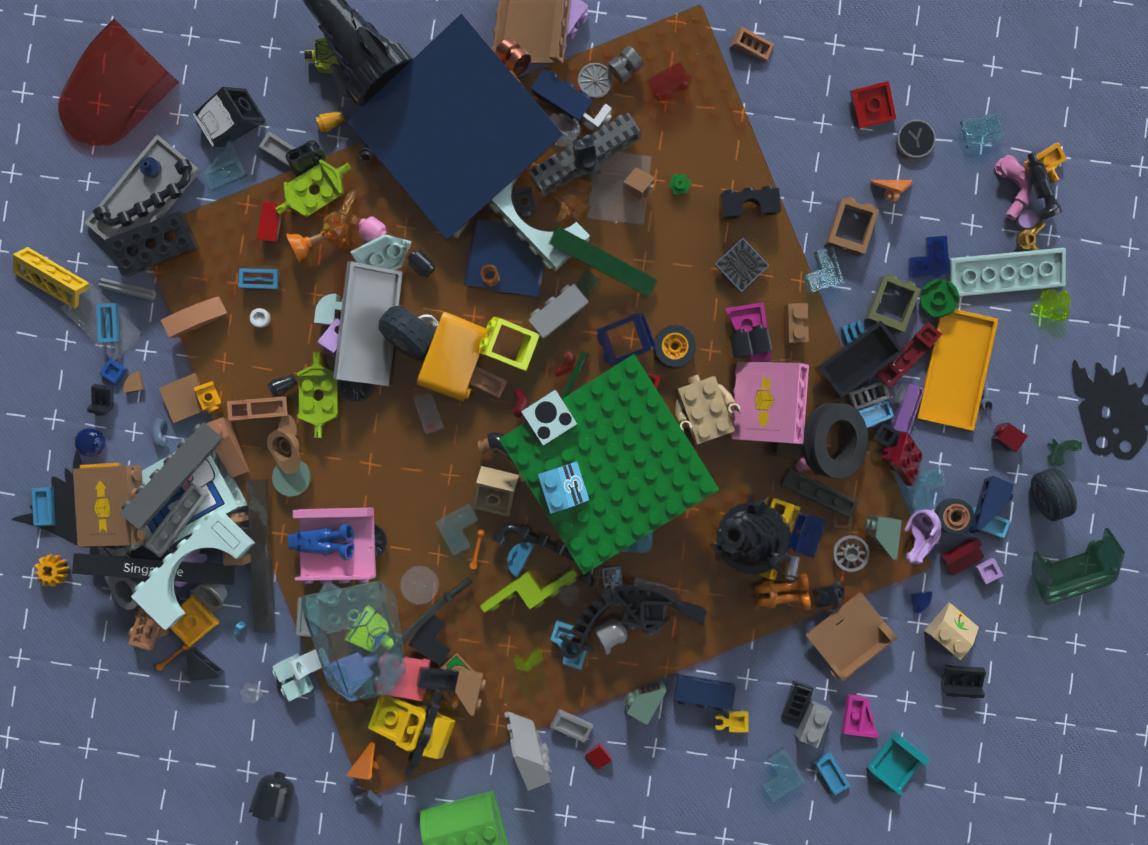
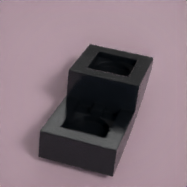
M882 422L872 439L885 448L897 446L900 433Z

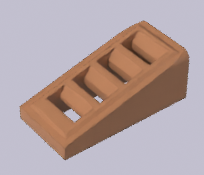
M740 27L736 31L730 45L731 48L764 62L768 61L774 46L770 41L744 27ZM748 40H751L750 45L747 46ZM758 43L757 49L754 50L755 44ZM766 46L763 54H761L762 47Z

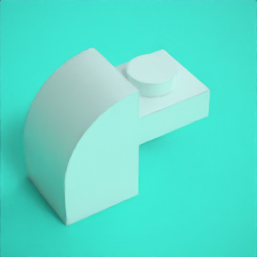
M329 294L318 302L314 323L330 326L336 318L338 319L339 311L342 309L340 295Z

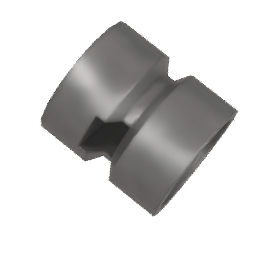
M627 46L620 52V57L615 56L607 63V66L613 76L620 83H624L631 77V72L636 73L644 66V63L638 53L632 47Z

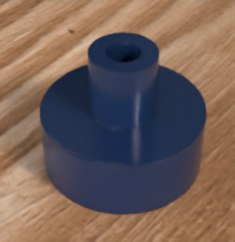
M147 157L140 163L141 173L149 178H155L161 172L160 162L152 157Z

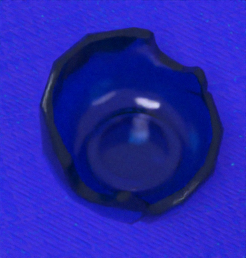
M92 427L84 428L77 433L74 446L80 454L93 457L100 454L105 448V438L100 430Z

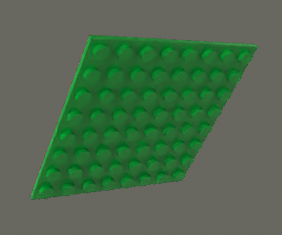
M635 354L562 399L577 424L547 444L543 445L528 421L499 438L583 574H586L719 490ZM577 462L589 500L550 514L538 474Z

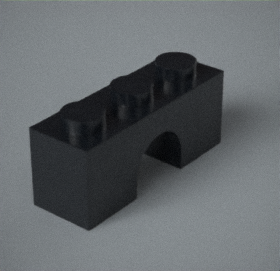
M764 186L762 190H754L753 187L744 188L740 192H735V189L724 190L719 196L721 220L740 218L743 215L742 205L746 202L754 203L757 206L759 216L778 215L781 212L779 188H773V186Z

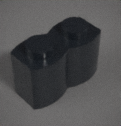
M763 324L753 326L752 331L745 332L744 329L734 330L733 335H729L734 359L773 351L768 327L764 328Z

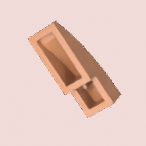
M217 296L161 319V322L169 338L175 339L190 330L194 331L228 314L220 296Z
M286 397L227 401L228 421L288 416Z

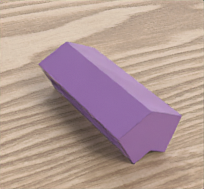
M906 384L892 428L899 432L910 433L924 392L922 387Z

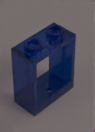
M637 313L597 329V340L603 346L604 359L610 366L621 363L633 354L638 357L657 349L644 313ZM634 322L643 348L616 358L607 332Z
M799 511L791 534V547L789 549L814 558L826 520Z

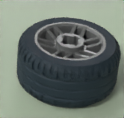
M1050 468L1033 475L1031 491L1038 509L1045 518L1051 521H1058L1075 513L1077 509L1076 495L1069 479L1062 471Z

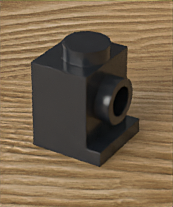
M531 187L512 190L517 215L523 219L532 217L536 210ZM522 200L528 201L527 205L525 206L521 205L520 203Z

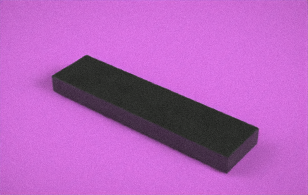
M791 468L787 469L780 484L851 519L859 503Z

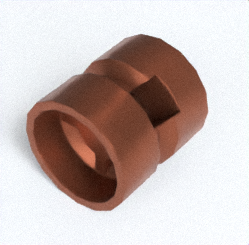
M512 38L504 39L495 51V54L515 75L523 73L531 63V55L523 48H520V45Z

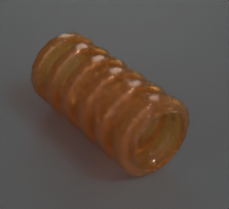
M489 264L482 267L480 275L484 283L488 286L497 285L500 281V275L496 267ZM488 272H495V276L492 279H486L485 276Z

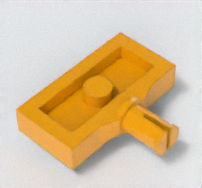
M1054 143L1036 155L1037 159H1041L1047 169L1051 183L1060 180L1055 169L1059 164L1067 160L1060 144ZM1029 160L1023 163L1027 172H1029L1030 169L1029 166H1026V164L1029 163Z

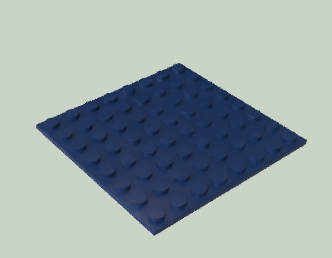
M462 13L348 120V123L446 240L455 234L564 135Z

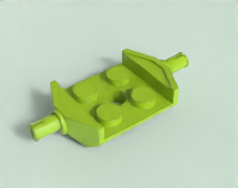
M319 160L320 163L289 183L284 182L286 200L278 207H275L278 214L281 215L290 208L308 217L343 195L342 175L352 170L349 163L347 162L339 169H335L325 161ZM314 185L320 187V192L316 195L310 193V189Z
M313 352L312 366L297 372V376H299V414H297V417L313 424L314 438H322V426H324V423L338 417L337 379H333V370L323 367V364H321V352ZM317 390H322L324 393V397L320 401L314 398V393Z

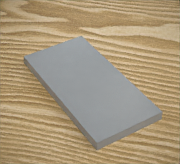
M156 135L98 207L107 206L111 213L109 218L117 217L119 212L127 211L133 208L135 203L149 199L151 194L165 190L167 185L179 182L183 175L177 173L174 165L176 162L187 158L159 135ZM152 157L160 162L162 169L157 177L149 178L141 173L140 163L143 159ZM191 163L190 181L186 187L180 190L181 193L186 190L201 171L193 163ZM170 196L165 198L166 204L163 207L154 208L153 205L147 208L149 211L147 216L141 218L137 215L131 218L133 223L126 227L121 226V224L114 227L107 226L101 220H96L93 213L84 223L105 240L162 218L177 199H171ZM134 247L132 249V254L135 252L137 247Z
M352 261L347 262L333 379L389 386L394 346L382 335L378 325L380 318L390 307L399 306L403 272Z

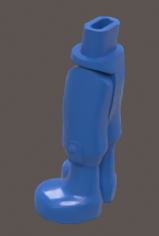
M342 524L338 531L324 527L318 530L296 532V534L288 535V548L296 550V552L323 554L324 556L338 552L342 560H350L354 553V543L338 544L330 543V541L337 539L351 541L354 539V531L350 524Z

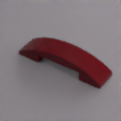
M927 322L902 348L904 353L879 370L875 376L888 388L892 387L943 334Z

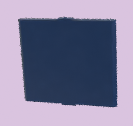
M475 219L464 285L495 290L500 293H513L539 298L545 264L539 254L535 255L529 248L530 244L526 240L522 241L516 235L517 231L513 226L508 227L504 223Z

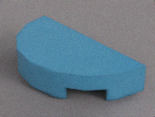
M521 542L515 545L509 552L507 558L508 568L516 578H518L535 543Z

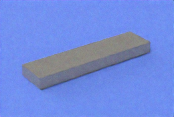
M192 482L144 546L157 556L162 557L210 494L195 482Z

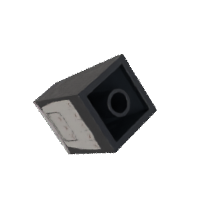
M222 87L193 113L197 125L202 129L212 147H225L266 121L248 90L244 88Z

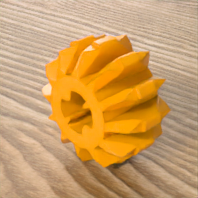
M49 554L46 557H41L39 559L40 563L34 565L38 571H35L33 574L39 576L36 581H43L42 586L50 585V587L57 586V583L62 584L64 582L63 578L69 576L65 570H68L70 567L64 565L67 560H61V555L53 556Z

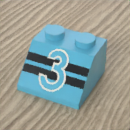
M577 462L538 474L550 514L589 500Z

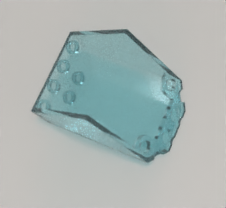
M376 581L301 596L304 619L328 686L350 702L390 694L400 677L406 672L396 594L382 581Z

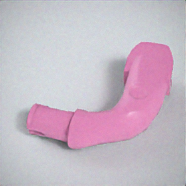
M1006 155L998 160L994 169L998 175L1003 178H1009L1020 189L1018 195L1014 198L1015 202L1005 213L1009 219L1016 220L1021 211L1029 205L1032 183L1029 173L1018 163V160L1014 156Z

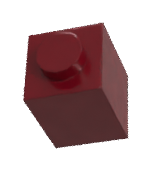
M1002 423L996 426L991 439L1010 452H1018L1028 435L1010 423Z

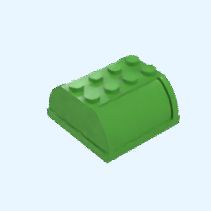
M494 790L422 809L419 812L423 845H509Z

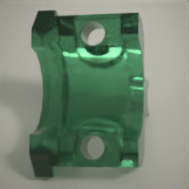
M1052 439V444L1047 443L1053 450L1047 456V461L1051 466L1063 465L1065 463L1063 459L1064 452L1068 449L1070 451H1080L1082 449V442L1066 440L1058 444L1055 439Z

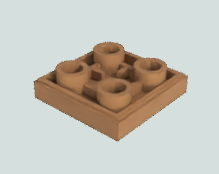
M195 373L159 388L173 423H178L203 412L194 391V387L201 385Z

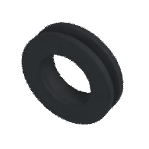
M826 403L820 405L810 414L805 423L802 451L807 465L817 475L839 479L846 478L857 471L865 458L868 447V431L862 415L856 408L848 404ZM837 421L843 429L844 444L841 453L833 460L827 452L826 439L830 427Z

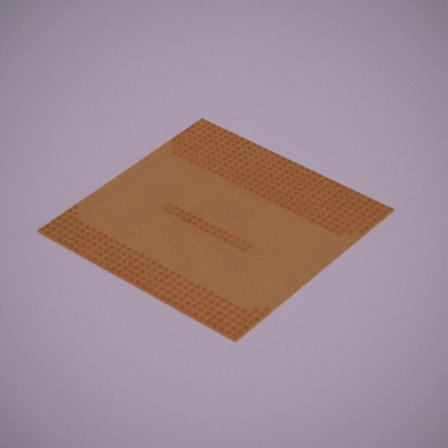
M701 5L694 6L564 59L563 64H551L518 78L527 92L564 134L524 170L516 180L512 190L531 187L536 210L532 217L523 219L520 216V219L534 229L554 232L556 226L566 229L577 222L590 235L589 243L658 280L650 297L640 294L573 257H570L556 271L544 265L539 298L513 293H500L495 290L464 285L475 219L505 224L503 221L504 217L499 212L496 214L489 205L491 203L489 202L469 220L458 239L451 236L446 240L375 154L368 162L360 159L358 151L363 148L362 141L326 156L325 162L335 169H339L347 162L352 170L342 175L344 194L308 217L290 208L283 212L277 243L257 239L263 201L279 204L285 202L284 182L289 183L300 176L294 174L292 170L186 212L185 215L200 249L152 267L171 315L217 296H220L228 314L180 336L200 384L203 385L213 381L222 405L218 406V410L211 412L213 420L222 417L228 418L227 401L273 398L267 385L273 379L293 374L298 383L281 397H286L287 412L293 417L298 426V436L295 437L300 444V460L306 463L311 471L312 479L310 485L302 494L292 497L285 496L278 492L273 485L272 474L277 462L268 449L267 438L271 432L278 430L281 417L231 421L249 472L236 477L295 624L297 623L298 597L316 598L323 584L320 583V580H314V583L302 584V580H295V577L301 576L300 552L288 548V535L299 532V518H293V510L374 507V524L380 526L386 533L388 541L386 549L380 556L375 558L376 577L370 579L368 583H358L357 580H351L350 583H339V580H332L333 584L343 589L334 607L319 600L316 637L300 636L307 653L321 647L329 663L327 666L316 670L315 674L352 766L371 742L375 743L373 760L377 762L379 769L372 768L373 776L369 781L358 779L363 792L370 789L374 794H377L510 740L511 737L507 728L508 722L505 718V712H511L532 720L537 729L551 723L559 709L574 714L847 603L859 592L864 596L931 568L927 555L922 559L923 563L912 565L906 560V554L913 549L915 541L912 529L910 528L908 532L905 531L911 514L895 475L889 468L891 466L889 461L882 458V455H886L883 446L872 439L876 433L875 426L867 428V452L862 464L852 475L839 479L817 476L810 469L799 472L859 502L852 515V528L847 525L841 528H833V517L837 519V524H848V518L780 485L788 468L797 471L795 464L798 460L770 456L772 442L732 439V433H728L706 442L695 444L690 429L684 428V434L718 486V491L654 530L652 548L647 552L621 551L595 567L593 587L579 581L583 573L575 561L535 543L518 577L529 570L538 585L543 589L565 572L574 568L577 572L576 581L568 587L565 584L559 588L560 592L551 598L549 595L544 599L545 603L537 609L534 607L529 609L517 591H514L516 595L508 601L505 599L500 601V606L492 612L488 610L484 613L480 607L484 601L517 579L508 568L507 558L511 549L521 542H532L518 534L509 532L505 536L508 538V541L504 546L492 540L494 532L498 534L506 525L512 524L521 527L524 524L532 528L531 533L538 535L541 532L549 536L548 541L556 543L557 540L562 543L564 542L525 481H521L520 476L510 517L472 508L476 481L481 466L519 475V470L515 464L503 454L494 453L493 451H486V454H482L478 447V441L482 440L484 442V439L488 438V433L492 432L506 435L527 421L524 415L515 417L512 413L517 403L512 392L518 388H521L527 398L528 407L554 390L561 396L582 350L588 352L589 355L571 393L635 354L646 373L661 377L657 391L676 419L675 403L678 399L676 390L690 385L687 378L699 375L700 381L715 376L717 383L723 385L732 395L733 399L735 398L734 388L736 384L735 370L737 362L752 361L749 356L734 359L729 335H733V331L736 329L725 308L764 302L766 323L773 351H771L772 360L762 362L802 363L809 365L805 423L810 414L820 405L836 403L852 406L848 394L843 398L836 399L826 386L829 382H823L814 370V367L842 346L781 197V212L778 215L759 216L757 206L754 203L746 202L742 205L743 215L740 218L721 220L719 196L724 190L735 189V192H740L744 188L753 187L754 190H762L764 186L777 187ZM627 46L632 47L641 57L644 66L636 73L631 72V77L624 83H620L612 74L611 89L600 98H591L592 107L587 115L595 119L605 104L612 108L610 114L612 118L608 124L613 122L616 117L629 113L641 130V140L600 163L601 174L582 178L580 175L547 196L542 197L531 181L529 171L535 165L546 162L552 155L563 152L573 142L581 140L586 135L595 133L596 130L593 129L591 131L586 128L583 121L580 125L538 99L531 94V87L544 69L547 72L550 70L556 73L561 81L570 82L574 85V89L581 93L578 85V76L584 66L590 63H600L608 68V62L615 56L620 57V52ZM635 168L655 178L653 183L655 186L652 193L647 199L643 197L641 201L623 187V182ZM678 174L680 176L685 174L686 178L690 179L691 186L686 194H673V189L669 187V183L672 182V175ZM314 185L310 189L312 195L320 192L318 185ZM511 194L512 204L515 209L513 195ZM522 200L520 204L525 206L528 201ZM373 216L385 224L387 235L412 242L407 251L403 267L396 271L403 272L399 306L406 308L417 317L427 314L432 315L439 323L442 314L447 312L484 328L487 327L492 317H498L539 334L529 322L530 314L538 308L542 310L546 306L545 302L554 296L556 299L561 295L560 291L568 284L570 286L575 284L589 302L586 307L544 340L539 336L526 371L480 354L476 364L477 367L508 381L500 399L472 385H469V388L472 389L469 399H465L464 402L417 385V380L426 356L415 360L394 346L389 386L374 384L371 394L361 401H350L344 398L338 389V417L324 423V426H322V438H314L313 424L297 417V414H299V376H297V372L312 366L313 352H321V364H323V367L334 371L335 358L324 352L318 344V340L330 326L314 323L315 310L318 302L329 294L340 295V302H342L347 262H356L351 251L367 244L358 235L359 228L357 226L363 218L367 219ZM346 223L350 225V231L312 245L313 247L308 249L307 256L300 263H297L285 235L287 233L290 235L299 234L303 238L307 236L310 238ZM174 232L168 236L170 242L175 239ZM744 238L769 266L740 293L715 264ZM155 239L150 243V247L154 249L157 245ZM414 250L416 252L421 250L434 262L436 269L428 278L421 277L407 265L409 261L407 258ZM239 268L279 270V290L239 288ZM244 273V277H271V278H273V275H274V274ZM244 281V284L273 285V282ZM808 303V319L803 321V327H808L809 331L808 343L785 344L784 306L787 304ZM258 308L266 310L271 317L269 325L264 328L253 326L250 322V314L253 310ZM339 311V315H338V319H339V320H340V317H341V311ZM501 325L491 352L515 361L525 334ZM670 325L684 326L695 337L696 353L689 363L679 368H669L662 365L656 359L657 357L653 352L655 337L663 328ZM672 343L671 348L677 350L678 344ZM317 390L314 393V398L317 401L323 399V391ZM855 394L857 405H860L858 394ZM205 395L207 401L212 399V395ZM837 421L830 427L826 439L827 452L833 460L841 453L844 444L843 429ZM433 424L435 430L428 432L426 426ZM749 494H753L757 502L764 496L768 497L767 503L770 506L773 498L801 507L791 534V547L789 548L788 555L800 558L796 575L799 577L801 574H807L809 590L777 592V595L808 592L811 603L810 610H803L797 603L777 604L775 608L769 609L755 605V598L770 596V594L754 593V586L770 580L774 583L794 581L784 578L783 572H785L787 560L781 563L782 572L778 573L776 580L768 579L758 574L738 572L735 568H731L723 558L717 562L714 560L715 552L709 544L717 543V529H719L720 521L731 508L741 503L745 504ZM777 504L776 509L783 515L786 506ZM868 515L902 520L897 560L883 556L867 536L864 524L865 520L868 519ZM483 530L485 535L482 537L476 561L478 566L476 569H471L470 563L473 561L478 540L477 532ZM737 530L731 533L732 541L737 542L740 539V533ZM848 535L863 539L870 551L867 564L861 570L855 572H848L838 567L832 556L835 543ZM847 539L849 546H851L852 539ZM856 540L854 547L859 545L861 542ZM844 541L840 543L841 546L846 547ZM864 545L861 546L858 550L865 551ZM837 548V552H843L842 549ZM860 554L859 557L864 560L866 554ZM837 555L838 561H839L841 558H843L844 556H843V555ZM844 560L841 565L845 567L847 560ZM859 560L855 561L857 567L862 564ZM851 561L848 568H854ZM621 566L623 584H632L634 576L670 586L674 592L679 594V600L705 607L707 611L704 623L701 625L668 605L665 616H669L671 619L661 626L659 634L649 635L643 633L641 628L636 627L633 630L625 627L627 631L626 641L623 644L618 643L610 649L611 653L605 655L593 629L587 644L593 646L594 650L591 653L587 651L581 670L564 665L563 656L561 655L562 649L557 643L550 640L556 620L576 626L578 625L575 623L576 619L580 615H584L582 611L586 607L592 606L591 603L596 598L601 597L603 599L601 594L604 592L601 568ZM469 576L473 583L452 598V602H448L434 614L445 621L436 639L452 649L441 666L431 660L430 668H441L451 657L458 653L475 672L484 673L485 687L484 691L479 692L478 697L482 699L479 711L476 710L474 716L468 713L462 702L454 708L442 695L438 704L440 706L438 713L456 721L443 757L434 759L422 756L419 765L414 769L412 777H408L404 773L409 763L407 759L410 751L404 750L397 746L396 742L368 729L380 696L379 693H376L377 687L374 686L376 676L380 675L381 669L378 668V661L372 665L375 670L374 674L350 696H348L329 665L333 661L359 649L362 650L364 655L371 652L345 639L368 605L391 625L386 635L396 641L423 613L444 596L443 593L449 592ZM839 581L840 585L844 587L845 599L837 605L817 608L812 589ZM624 606L609 607L599 618L595 627L611 618L621 621ZM415 633L394 654L421 660L427 658L408 645ZM574 635V637L580 640L582 639V636ZM379 644L375 652L380 657L386 651L391 653L392 647L387 650ZM426 689L423 701L398 698L416 707L423 705L427 707L436 689Z

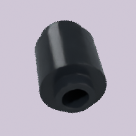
M414 250L407 258L409 260L407 265L421 277L428 278L436 269L434 262L421 250L417 252Z

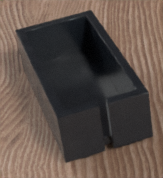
M878 321L814 367V370L823 382H829L826 386L836 399H840L900 356L904 351L883 322Z

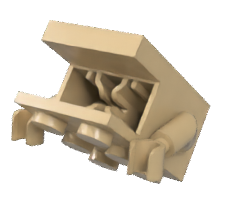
M699 375L687 378L690 385L676 390L678 396L675 403L676 419L683 432L684 428L690 429L695 444H700L735 431L730 417H733L732 411L734 410L741 414L740 406L735 403L732 395L726 388L717 383L715 376L701 381Z

